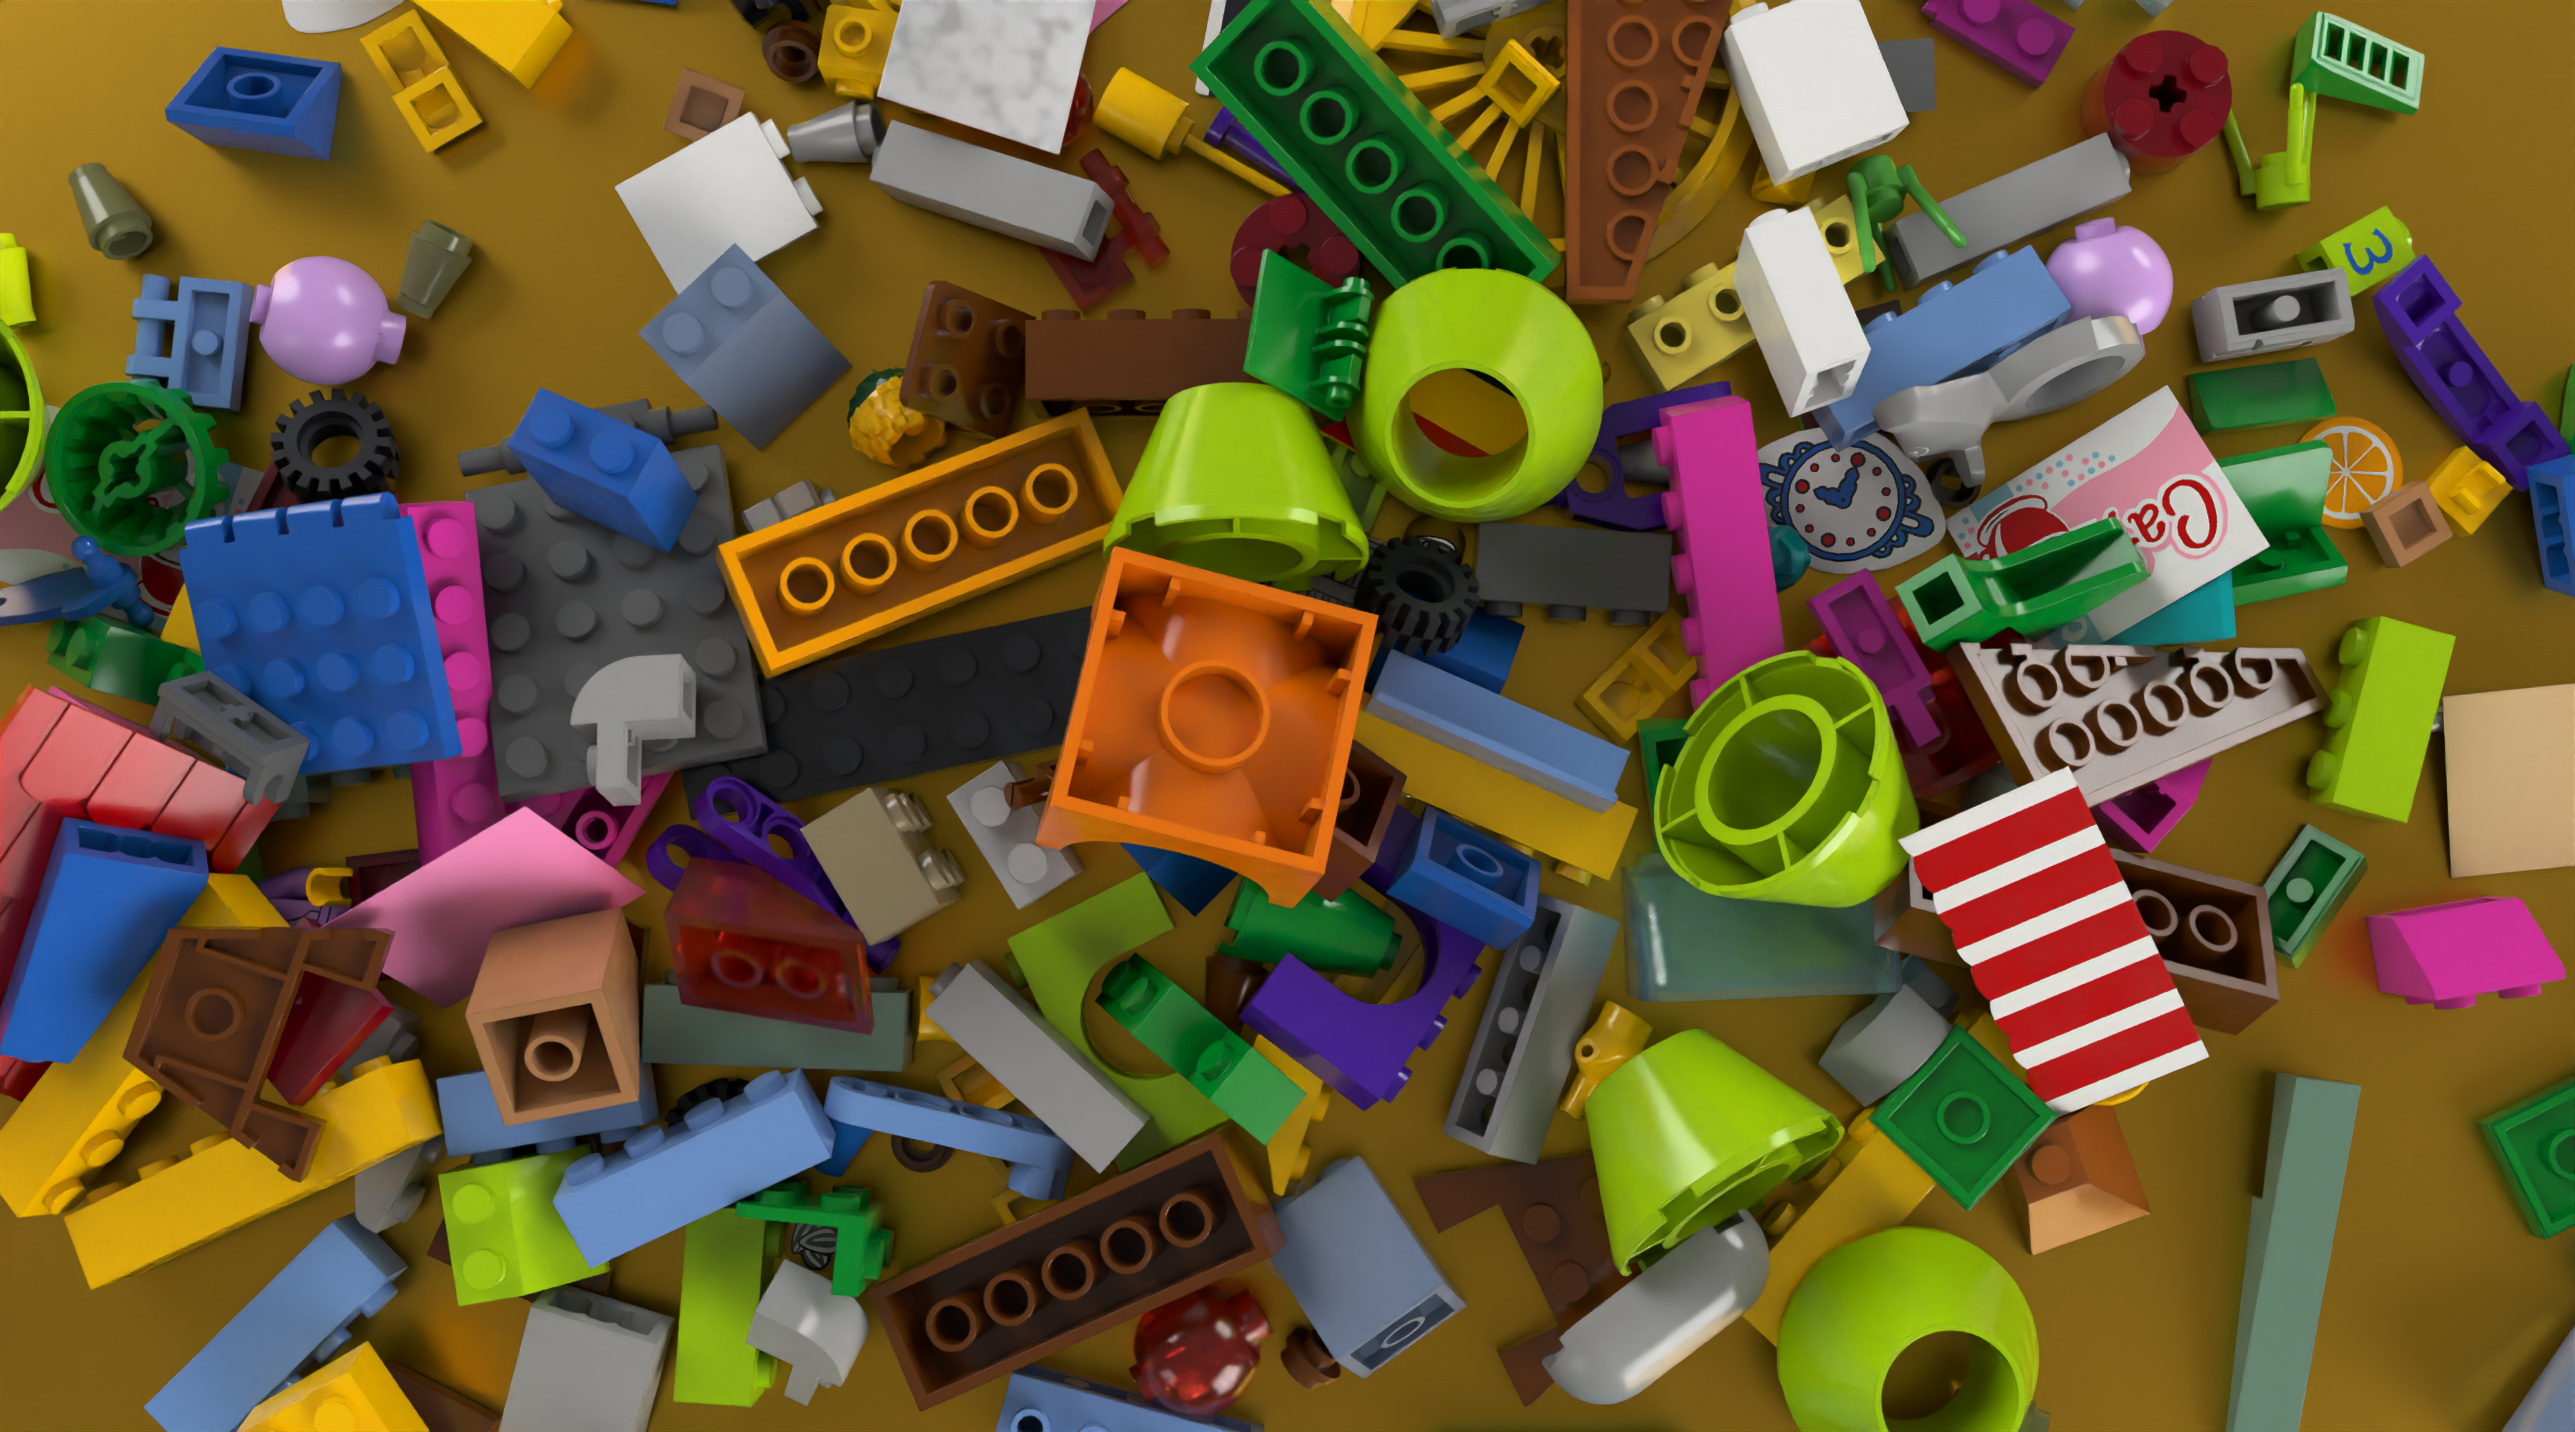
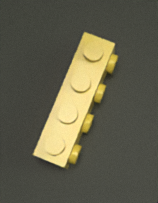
M1846 194L1828 205L1823 197L1820 196L1800 208L1809 206L1844 288L1870 274L1866 273L1862 267L1853 206ZM1873 239L1877 268L1886 258ZM1741 245L1735 249L1737 254H1739ZM1737 260L1721 270L1717 268L1714 262H1711L1681 282L1686 290L1685 292L1666 303L1659 294L1627 314L1632 324L1626 327L1619 339L1654 395L1679 390L1758 342L1732 282Z

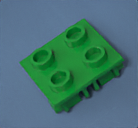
M1268 248L1263 250L1243 371L1337 422L1343 421L1345 408H1349L1352 404V399L1360 395L1359 377L1361 363L1366 356V349L1363 344L1368 341L1369 331L1362 325L1368 323L1369 311L1374 303V295L1369 291V282L1362 278L1349 277L1344 280L1343 287L1336 289Z

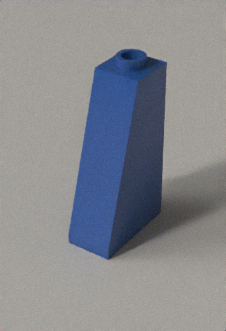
M63 817L0 1008V1055L13 1056L32 1063L52 1061L70 1064L164 942L168 929L178 924L204 890L209 878L204 841L142 830L99 825L91 821Z

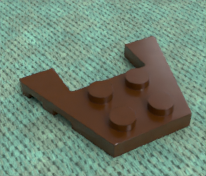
M175 926L169 928L122 1058L192 1109L199 1107L230 1130L229 1135L249 1150L255 1148L280 1166L278 1171L284 1176L301 1183L308 1177L328 1120L260 1098V1094L304 972L308 971L370 992L377 986L396 931L387 928Z
M1592 1150L1539 1157L1536 1165L1524 1162L1492 1166L1486 1164L1443 1173H1422L1412 1178L1438 1233L1495 1205H1500L1555 1316V1321L1497 1350L1524 1407L1533 1404L1554 1383L1543 1367L1542 1360L1564 1348L1559 1338L1578 1321L1643 1273L1636 1262L1628 1264L1632 1273L1629 1276H1623L1613 1262Z

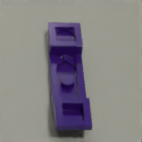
M2426 254L2418 255L2371 297L2381 327L2392 349L2420 392L2464 444L2480 459L2487 461L2506 478V482L2516 491L2525 492L2529 488L2526 467L2564 457L2571 451V448L2536 401H2520L2463 326L2454 313L2463 303Z

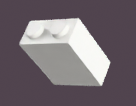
M1791 0L1770 10L1766 2L1747 7L1730 18L1731 25H1729L1721 37L1718 50L1774 187L1891 141L1909 124L1859 0Z
M750 111L615 186V189L678 295L734 243L757 264L821 228L814 215L824 209L805 176L796 181L791 177L781 159L790 154L791 151L772 119L761 124L758 117Z
M1809 206L1788 213L1786 209L1769 211L1757 217L1751 222L1749 228L1745 229L1732 282L1789 417L1792 418L1852 396L1871 348Z

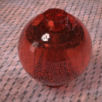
M1210 1284L1142 1314L1133 1338L1132 1350L1137 1363L1129 1367V1371L1147 1402L1157 1397L1164 1407L1180 1414L1191 1416L1213 1414L1233 1405L1250 1388L1260 1366V1341L1273 1334L1274 1330L1256 1297L1248 1287L1236 1295H1232L1222 1288Z

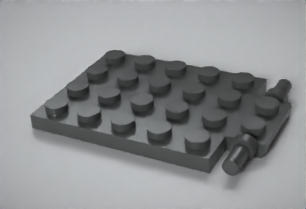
M646 398L593 408V410L660 438L664 446L676 444L677 437L719 429L717 412L710 405L671 412L668 406L652 409L649 400ZM512 435L502 437L501 444L458 453L459 466L464 477L507 469L510 475L527 472L528 478L527 480L464 491L465 501L474 502L493 687V696L488 704L498 790L501 799L506 803H512L594 787L588 779L587 752L589 746L597 745V743H588L570 725L572 709L581 689L593 675L605 666L628 657L681 654L696 673L695 738L642 740L641 777L769 753L754 651L715 561L718 545L737 539L725 454L719 443L670 452V455L699 497V501L669 554L555 505L507 446Z

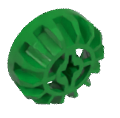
M155 379L106 382L90 386L74 395L59 410L51 424L44 456L48 487L63 518L80 536H91L97 541L100 549L116 555L130 557L147 556L186 546L184 531L186 524L191 520L216 517V511L213 509V506L227 500L230 490L227 483L218 480V467L229 463L230 458L228 449L213 447L208 433L217 427V423L210 413H195L192 410L194 405L193 399L189 393L181 388L164 389L158 380ZM149 419L162 420L154 429L143 430L140 434L134 429L135 426ZM188 448H190L194 456L196 465L194 487L185 480L188 474V460L185 452ZM177 489L186 498L181 503L172 507L156 506L146 501L151 494Z

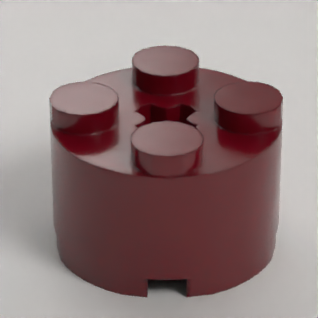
M2160 30L2134 38L2101 67L2085 88L2080 107V121L2086 139L2088 140L2107 132L2113 148L2124 153L2130 167V175L2132 176L2158 175L2183 163L2211 143L2222 130L2229 116L2232 104V86L2227 71L2228 60L2225 53L2216 46L2208 45L2201 39L2180 31Z
M1306 192L1284 194L1261 204L1245 218L1235 235L1231 251L1230 273L1240 295L1251 308H1254L1263 250L1267 248L1290 261L1289 255L1285 252L1286 246L1295 249L1303 243L1311 249L1307 256V261L1313 266L1311 272L1308 269H1302L1336 289L1343 287V282L1346 278H1362L1364 254Z

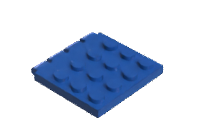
M381 492L347 497L343 501L333 499L293 505L288 509L286 507L245 512L239 513L235 517L225 515L191 520L186 524L184 531L188 548L177 551L205 671H211L311 740L298 774L443 760L463 753L412 515L400 516L397 500L392 493ZM228 766L229 772L244 778Z

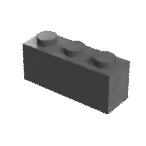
M1479 522L1475 528L1472 579H1478L1480 585L1477 592L1480 595L1478 604L1485 605L1484 615L1522 618L1523 607L1548 609L1547 619L1552 621L1586 622V612L1612 614L1611 624L1649 627L1650 616L1659 617L1668 612L1673 535Z

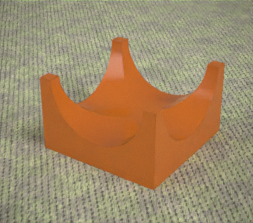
M1113 546L1094 599L1089 622H1091L1090 632L1077 689L1034 844L1061 851L1063 847L1072 843L1109 841L1150 846L1194 856L1229 868L1250 878L1268 893V903L1293 909L1325 874L1378 615Z

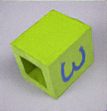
M2387 205L2295 255L2305 273L2343 267L2347 275L2350 297L2401 271L2416 258L2411 249L2412 237L2408 228L2400 219L2393 217Z

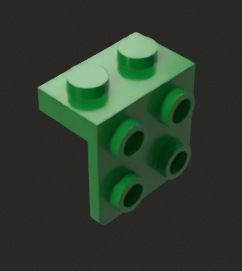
M2313 440L2216 460L2270 547L2231 568L2234 606L2345 585L2348 564L2321 526L2333 458V451L2324 440Z
M788 1177L736 1202L735 1216L838 1227L831 1295L858 1297L874 1280L879 1279L881 1269H889L894 1249V1230L885 1229L888 1199L871 1197V1187L857 1184H834L832 1192L808 1191V1181Z

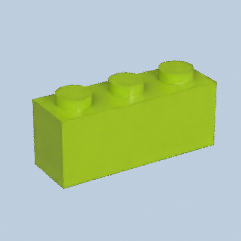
M2384 616L2355 620L2354 626L2348 629L2340 644L2338 658L2343 667L2337 688L2332 690L2328 696L2333 704L2323 709L2322 720L2324 725H2327L2322 747L2321 750L2315 752L2308 765L2306 782L2311 788L2307 803L2379 823L2408 822L2456 636Z
M736 1202L686 1225L673 1402L752 1407L762 1396L765 1388H772L776 1375L777 1357L746 1344L754 1312L773 1280L774 1258H782L784 1233L787 1228L786 1222L735 1216Z

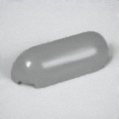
M1739 1210L1733 1215L1732 1220L1718 1231H1715L1711 1224L1697 1231L1567 1330L1559 1338L1564 1348L1542 1360V1365L1547 1373L1569 1395L1592 1404L1619 1403L1640 1393L1743 1315L1757 1301L1765 1287L1770 1264L1768 1245L1760 1226L1748 1210Z

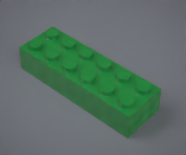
M1252 0L1188 66L1396 290L1425 274L1452 267H1457V269L1477 268L1488 270L1499 268L1515 272L1540 283L1556 268L1563 257L1327 0Z

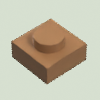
M683 65L663 129L698 141L736 120L745 94V88Z
M2425 480L2411 481L2359 512L2387 568H2401L2453 537Z

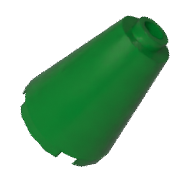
M1243 875L1223 925L1235 931L1231 944L1218 940L1215 953L1227 958L1274 965L1289 952L1314 971L1372 979L1378 968L1385 971L1391 969L1402 941V935L1393 932L1395 918L1349 887L1332 903L1310 889L1292 909L1268 903L1269 895L1265 889Z

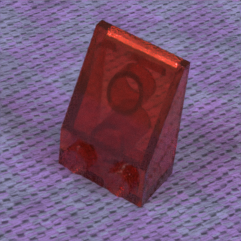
M698 857L691 858L664 911L681 1005L868 1035L872 1034L875 1021L864 933L756 866Z

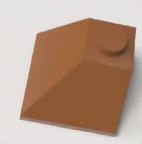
M2088 1105L2056 1118L2001 1177L2027 1252L2031 1256L2151 1214L2113 1105Z

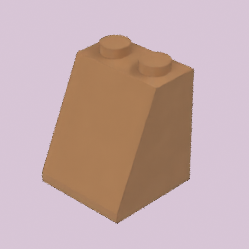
M617 907L493 931L465 1017L504 1126L638 1101L639 961L622 908Z

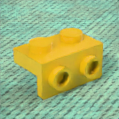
M835 4L828 6L817 65L829 92L835 93L837 98L845 102L855 99L860 100L862 104L872 103L873 99L890 101L877 97L899 14ZM897 103L901 108H903V109H905V110H907V111L914 112V113H919V114H930V113H927V112H924V111H921V110H918V109H915V108H911V107H908V106H905V105H902V104Z

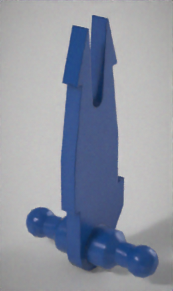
M79 536L71 543V551L74 557L82 560L87 566L86 569L77 567L50 573L0 590V626L37 623L65 617L69 622L91 617L109 605L114 609H123L128 615L127 618L130 624L137 628L148 627L154 621L152 608L144 604L139 598L141 590L136 584L138 576L129 564L118 562L114 556L103 555L99 550L97 541L91 536Z

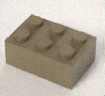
M869 787L800 829L869 946L903 935L965 897L958 885L966 879L956 859L947 848L941 851L936 849L925 831L933 826V823L923 804L914 793L907 796L904 792L902 793L901 789Z

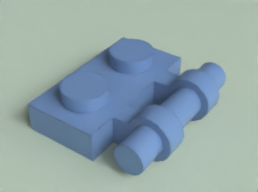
M144 274L141 298L133 299L131 318L138 320L135 352L134 355H127L125 375L131 376V380L155 379L158 382L169 380L168 389L181 388L192 396L194 403L192 408L240 412L250 324L249 318L254 287L244 282L180 276L178 301H168L171 279L158 275ZM175 324L171 358L162 357L165 325Z

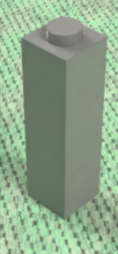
M891 120L885 138H882L877 143L872 155V172L869 180L894 200L1090 262L1095 260L1116 204L1096 182Z
M2107 132L1937 203L1966 237L1967 244L1963 248H1957L1923 210L1895 221L1884 233L1892 264L1905 293L1984 260L1998 251L2010 249L2113 205L2132 191L2128 182L2130 180L2128 161L2124 153L2113 148Z
M980 958L967 963L964 968L954 961L929 988V991L936 999L924 1013L1098 1173H1101L1150 1118L1151 1115Z

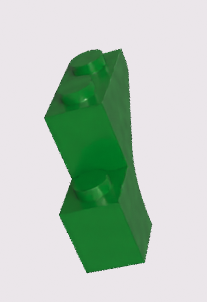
M2110 517L1994 559L1966 560L1952 553L1896 586L1895 589L1923 644L1946 656L1945 653L1958 643H1981L2007 627L2013 628L2035 643L2149 578L2151 574L2122 522L2116 517Z
M99 612L91 617L69 622L65 617L57 618L53 622L47 636L46 650L50 654L47 663L87 688L153 706L158 705L160 696L157 693L161 683L205 671L201 653L160 639L161 636Z
M1136 952L1128 961L1117 964L1105 977L1101 987L1102 992L1095 1002L1129 1033L1188 1080L1204 1096L1262 1144L1266 1145L1307 1095L1304 1090Z

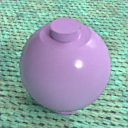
M2114 217L2094 219L2075 225L2076 236L2062 241L2052 252L2045 265L2072 306V310L2062 326L2089 315L2091 320L2106 316H2128L2132 324H2137L2144 347L2143 334L2159 326L2172 300L2173 274L2167 256L2158 243L2146 233L2131 226H2115Z
M311 256L295 260L274 274L270 287L258 284L249 322L261 325L259 339L271 360L294 378L316 385H338L353 381L365 375L377 361L395 365L400 354L406 328V316L389 311L383 290L367 272L348 261L329 256Z

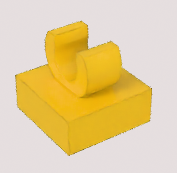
M2467 446L2454 449L2425 481L2449 528L2459 537L2472 535L2513 489L2506 482V478L2487 461L2480 459Z

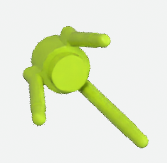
M2294 83L2290 88L2287 152L2261 156L2259 169L2255 171L2253 169L2232 108L2223 127L2239 172L2241 196L2256 195L2257 210L2285 209L2310 203V159L2317 93L2305 91L2301 83Z

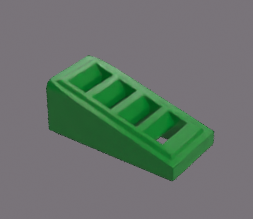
M2314 11L2297 32L2290 87L2298 82L2303 85L2305 91L2413 116L2419 109L2425 55L2341 17L2321 11ZM2327 53L2336 55L2335 59L2328 57ZM2350 58L2358 60L2357 69L2349 66ZM2372 64L2380 65L2379 79L2370 75ZM2394 69L2404 71L2402 89L2392 85Z

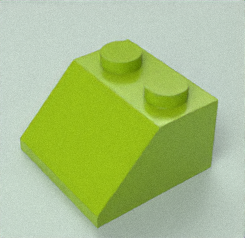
M590 1142L577 1144L575 1148L553 1153L537 1154L536 1151L513 1155V1158L488 1164L472 1165V1162L465 1163L438 1175L458 1307L524 1296L610 1271L609 1260L590 1269L552 1203L563 1180L564 1171L579 1159L592 1154Z

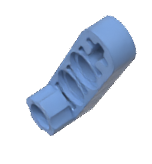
M835 1076L831 1078L823 1108L825 1115L846 1124L1013 1161L1007 1182L1010 1189L1020 1192L1023 1196L1037 1200H1062L1064 1198L1076 1151L1041 1119L851 1076Z

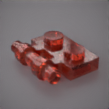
M1099 148L1083 156L1079 164L1089 179L1096 182L1116 203L1113 214L1123 229L1110 239L1104 233L1094 262L1034 244L1084 316L1136 281L1134 275L1123 261L1125 257L1138 249L1149 266L1152 267L1163 261L1171 253L1158 234L1161 231V226L1151 212L1143 213L1126 188L1130 182L1118 165L1111 166Z

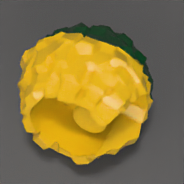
M895 366L884 371L873 369L856 387V394L849 401L847 422L849 423V437L852 439V446L856 451L863 452L872 461L877 460L888 467H896L899 470L908 469L910 465L916 467L924 463L925 457L936 448L945 445L947 439L945 431L946 422L905 408L901 404L899 392L905 372L904 368Z

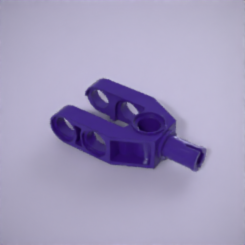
M1730 382L1709 383L1612 404L1603 411L1598 437L1592 452L1586 462H1593L1604 469L1607 476L1605 490L1599 493L1587 492L1578 485L1575 476L1560 493L1538 508L1556 505L1558 510L1563 511L1565 519L1612 531L1647 533L1667 528L1662 510V492L1636 498L1627 496L1623 481V465L1617 454L1615 443H1618L1625 436L1661 427L1658 409L1732 395Z
M722 776L714 779L693 801L695 802V815L701 827L711 836L731 848V851L700 830L685 824L669 826L647 850L645 857L647 868L655 880L742 938L810 958L823 946L831 947L834 944L871 968L878 975L889 966L900 948L901 940L897 937L872 946L868 945L800 831L807 824L747 783L735 777ZM713 798H722L732 804L738 813L739 822H730L723 819L714 808ZM768 834L778 835L787 841L792 849L793 859H786L775 853L769 844ZM667 845H676L683 848L692 859L693 868L683 869L674 864L667 854ZM742 858H746L747 860H749L750 862H752L753 864H755L771 876L775 877L782 883H778L777 881L773 880L772 878H770L769 876H767L766 874H764L763 872H761L760 870H758ZM721 880H729L736 883L745 894L746 904L740 905L730 901L722 891Z

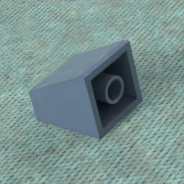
M736 243L726 250L638 332L685 384L759 451H762L852 367L848 360Z
M1358 1155L1350 1161L1344 1158L1327 1166L1317 1176L1316 1181L1318 1184L1300 1197L1288 1196L1271 1206L1287 1240V1244L1270 1259L1335 1361L1362 1379H1365L1468 1305L1372 1168Z

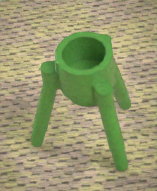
M1878 154L1859 160L1848 170L1845 181L1852 199L1862 267L1866 273H1872L1876 269L1874 239L1886 258L1878 266V270L1881 274L1884 289L1888 293L1894 292L1897 284L1882 223L1894 219L1902 212L1904 208L1903 201L1907 193L1910 194L1941 232L1957 248L1966 246V237L1918 182L1912 165L1907 164L1896 168L1893 158L1888 155Z

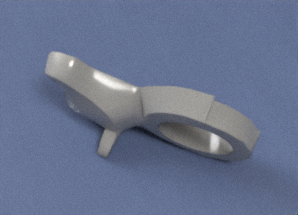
M2089 315L2035 339L1986 372L1937 385L1914 386L1899 391L1880 401L1871 410V414L1882 430L1894 434L1906 457L1910 458L1914 463L1928 462L1948 453L1949 457L1953 459L1954 466L1964 485L1970 488L1984 483L1985 466L1981 437L1992 422L2025 419L2076 404L2107 388L2128 374L2143 359L2145 351L2137 324H2132L2128 316H2106L2091 320Z

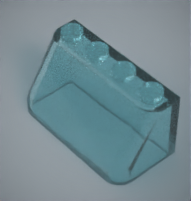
M1662 853L1637 854V866L1621 867L1626 993L1640 1001L1675 1002L1876 994L1902 991L1899 951L1874 945V897L1860 904L1843 908L1720 897L1701 891L1681 878L1670 867Z

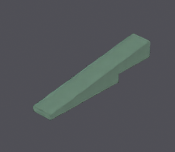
M2280 1072L2276 1074L2263 1197H2252L2226 1432H2299L2361 1085L2335 1079Z

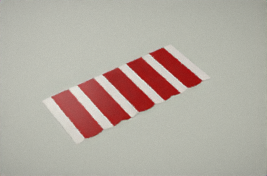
M2069 766L1898 840L1903 849L1913 856V865L1917 877L1922 885L1932 892L1934 907L1941 921L1952 929V938L1956 950L1961 958L1971 965L1973 981L1979 992L1990 1001V1010L1995 1023L2004 1033L2008 1034L2009 1048L2016 1061L2026 1068V1077L2031 1090L2059 1115L2058 1117L2209 1057Z

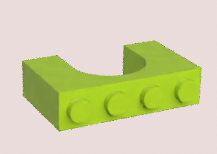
M1145 871L1006 939L1012 951L1004 955L1007 968L1018 988L1021 990L1027 986L1030 987L1040 1007L1037 1011L1151 1115L1145 1125L1114 1158L1121 1173L1231 1118L1174 1069L1156 1074H1141L1127 1071L1113 1064L1099 1051L1089 1034L1085 1017L1086 998L1090 985L1100 969L1112 959L1177 926L1155 880Z

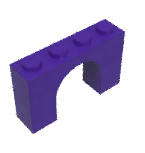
M1398 803L1374 864L1359 878L1397 905L1410 918L1419 933L1424 951V967L1421 980L1414 994L1406 1000L1393 1004L1377 1005L1364 1003L1341 992L1287 952L1275 965L1238 1017L1363 1111H1366L1381 1098L1388 1103L1395 1099L1413 1072L1404 1064L1416 1046L1426 1051L1438 1037L1448 1019L1440 1014V1011L1451 995L1460 1000L1474 984L1482 971V968L1475 964L1474 961L1485 945L1493 950L1495 949L1386 894L1419 820Z

